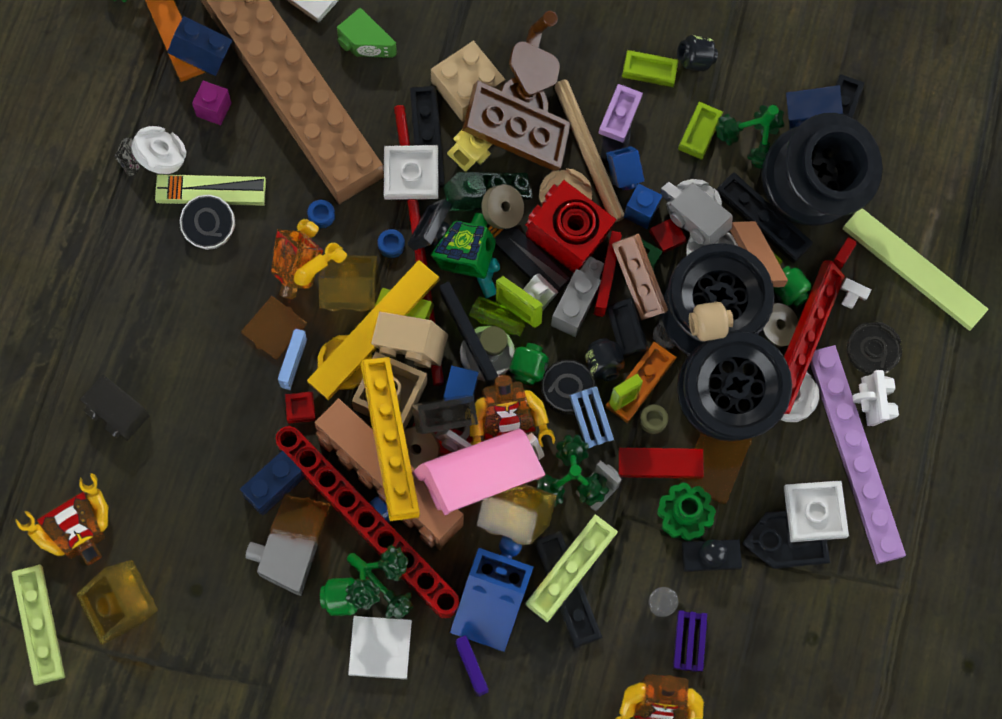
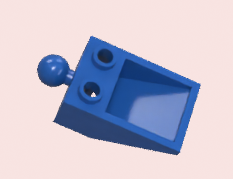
M506 534L500 539L499 549L501 555L478 548L450 633L460 637L466 635L469 640L505 652L533 570V566L512 559L522 548V542L518 536ZM485 564H489L493 568L492 573L489 575L482 572V567ZM511 574L519 576L520 581L517 584L510 583L509 576Z

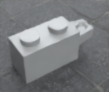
M668 182L661 188V195L668 202L666 206L670 209L671 220L676 226L680 228L683 226L690 232L691 237L698 244L703 243L705 246L716 244L732 229L733 215L696 184L692 183L686 189L680 190Z
M589 257L580 270H575L552 316V327L576 337L599 291L601 283L599 279L604 267L603 262Z

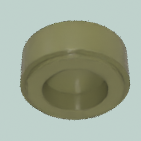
M491 326L481 333L480 342L488 355L495 356L505 351L508 338L503 329Z
M659 405L647 406L640 416L641 427L650 434L662 432L668 423V414Z

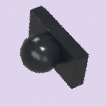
M442 199L427 206L408 242V246L413 251L431 244L437 246L450 228L449 224L444 221L452 206L447 199Z
M711 539L682 543L684 572L737 570L742 568L739 539Z

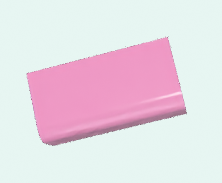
M516 429L422 463L412 472V475L420 481L424 480L437 510L442 509L446 516L450 512L530 481L540 480L545 476V473L525 432L521 429Z

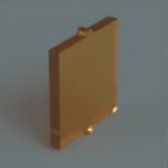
M271 296L243 328L241 333L255 343L257 349H263L277 360L289 346L293 331L295 329L303 330L307 322L296 315L292 307H286Z
M285 495L271 526V533L291 536V539L301 538L317 542L329 512L330 503L310 500L309 497L300 498Z

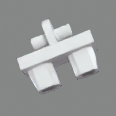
M876 370L873 374L862 377V384H859L860 393L854 394L852 398L853 403L861 404L862 412L866 413L867 426H875L898 417V405L888 403L887 395L894 393L895 390L894 379L884 376V371Z

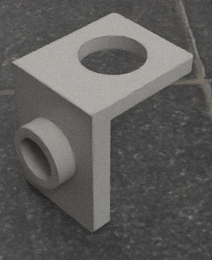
M452 409L435 437L442 442L441 444L444 448L451 452L472 446L466 441L470 434L469 419L455 409ZM454 420L462 422L464 426V432L460 436L449 429L450 423Z
M602 461L596 465L594 473H598L600 477H606V485L609 488V492L605 495L603 502H596L590 506L594 511H597L618 489L622 480L619 477V473L612 466L605 465Z

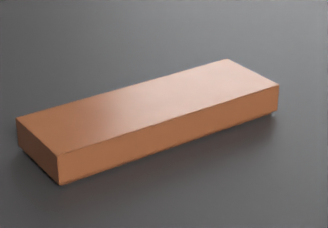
M756 221L732 222L730 232L737 245L751 252L764 264L770 274L773 287H784L788 279Z
M636 234L612 243L640 319L644 320L667 312L668 308L640 235Z

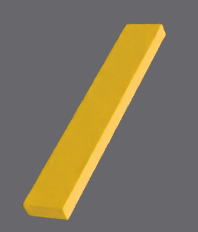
M418 260L310 376L307 382L329 401L361 366V360L367 359L377 349L371 342L379 311L407 316L417 303L440 280L439 276Z
M390 358L363 359L360 365L389 519L394 521L419 518L420 510Z

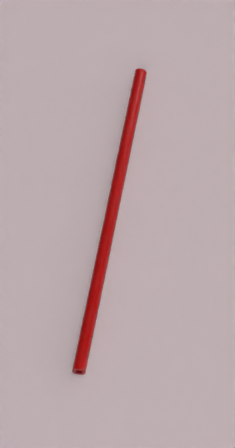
M397 105L394 107L399 146H410L405 106ZM407 199L413 234L421 219L418 199ZM425 247L415 250L416 262L420 260L427 266ZM431 290L424 296V300L433 302ZM433 307L428 320H432L436 324ZM442 363L441 366L431 365L433 385H444Z

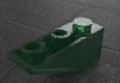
M458 172L444 185L446 199L452 204L449 211L482 209V199L485 193L490 188L499 185L514 187L520 193L523 201L532 199L533 194L528 174Z

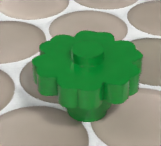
M687 483L671 486L668 495L662 496L659 500L657 515L664 519L661 528L668 532L672 538H677L680 535L685 541L701 538L705 529L710 528L714 523L716 510L713 506L708 505L711 501V495L705 492L701 486H695L692 489Z

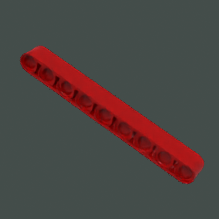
M291 426L281 428L276 434V444L279 451L283 450L302 470L304 478L380 556L388 548H382L378 544L379 540L383 536H391L394 539L393 546L395 548L400 547L405 556H410L414 560L412 567L407 568L406 573L402 574L401 578L439 617L451 618L454 616L459 607V599L456 592L299 430ZM292 436L297 439V442L292 447L282 445L283 440L287 437ZM307 456L316 458L315 464L311 467L301 465L302 460ZM325 476H332L336 479L331 487H323L320 484ZM344 496H352L355 502L350 507H343L340 505V500ZM364 516H371L375 520L374 524L368 528L360 526L359 521ZM424 576L431 577L434 585L430 589H422L418 585L419 579ZM442 597H450L454 601V606L449 610H442L438 606V601Z

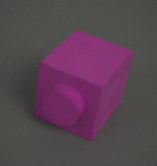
M202 81L192 102L196 117L221 126L231 105L228 89Z

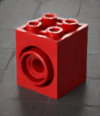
M563 180L559 186L554 184L545 195V200L541 204L542 207L537 205L528 217L529 220L525 224L528 227L525 236L574 273L576 269L580 270L588 258L592 256L609 234L617 219L567 181Z

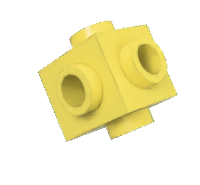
M461 130L453 138L457 143L447 152V155L467 172L475 162L481 165L491 154L488 149L492 144Z

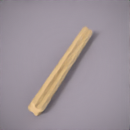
M567 80L558 81L555 84V91L568 121L571 122L570 127L605 210L617 219L615 222L620 221L624 218V212Z

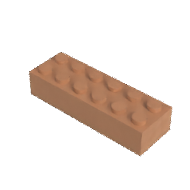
M338 398L314 422L317 430L315 434L319 438L318 442L328 452L334 450L339 457L338 461L348 471L353 468L360 476L358 480L368 490L374 488L380 495L379 498L386 503L373 430ZM413 476L420 515L419 518L403 519L401 521L410 529L413 526L416 527L421 533L419 537L430 548L435 545L441 550L463 527L464 514L457 509L445 516L442 509L437 510L424 480L420 481Z

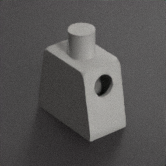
M272 533L269 534L266 546L250 542L245 558L260 562L257 570L260 577L296 595L302 596L318 543L314 538Z

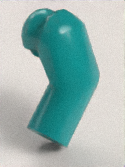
M491 258L485 279L477 278L485 299L496 295V288L492 281L493 273L500 269L496 258Z

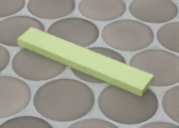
M863 208L857 211L842 228L969 331L988 311L986 306Z

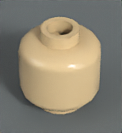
M721 302L696 305L693 313L689 314V326L692 335L697 336L701 341H711L726 337L729 327H733L731 310H726Z

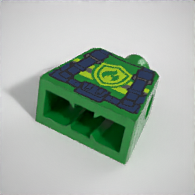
M475 213L471 223L461 221L452 223L431 254L441 270L485 279L496 240L487 228L488 223L483 214Z

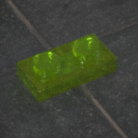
M481 296L477 298L469 314L470 317L475 318L478 322L499 327L510 335L516 334L521 336L527 325V322L503 305Z

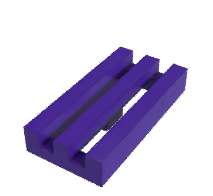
M678 611L673 669L703 672L707 613ZM685 618L689 619L686 663L681 664L680 661L683 637V624ZM695 620H700L696 665H692Z
M467 636L456 639V647L476 695L482 696L488 693L489 689Z

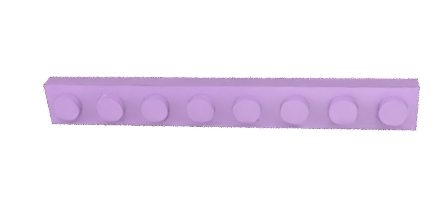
M836 346L815 350L810 365L876 564L903 558L906 554L856 405L853 403L852 393Z

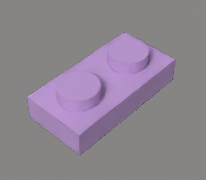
M618 84L598 134L623 143L643 93Z

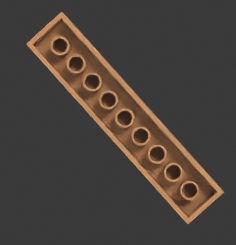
M201 0L224 36L232 39V48L338 204L384 178L383 164L270 0Z

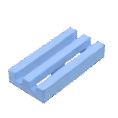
M295 329L293 331L278 376L281 388L291 390L307 342L306 334L303 330Z
M592 387L569 395L583 440L588 443L589 448L614 440L598 388ZM590 394H592L593 401L602 425V429L605 435L603 437H601L598 424L590 403V399L588 396ZM582 397L595 436L594 440L590 439L578 398Z

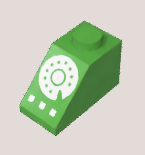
M361 8L337 26L338 43L345 51L350 50L355 56L393 58L397 55L396 42Z

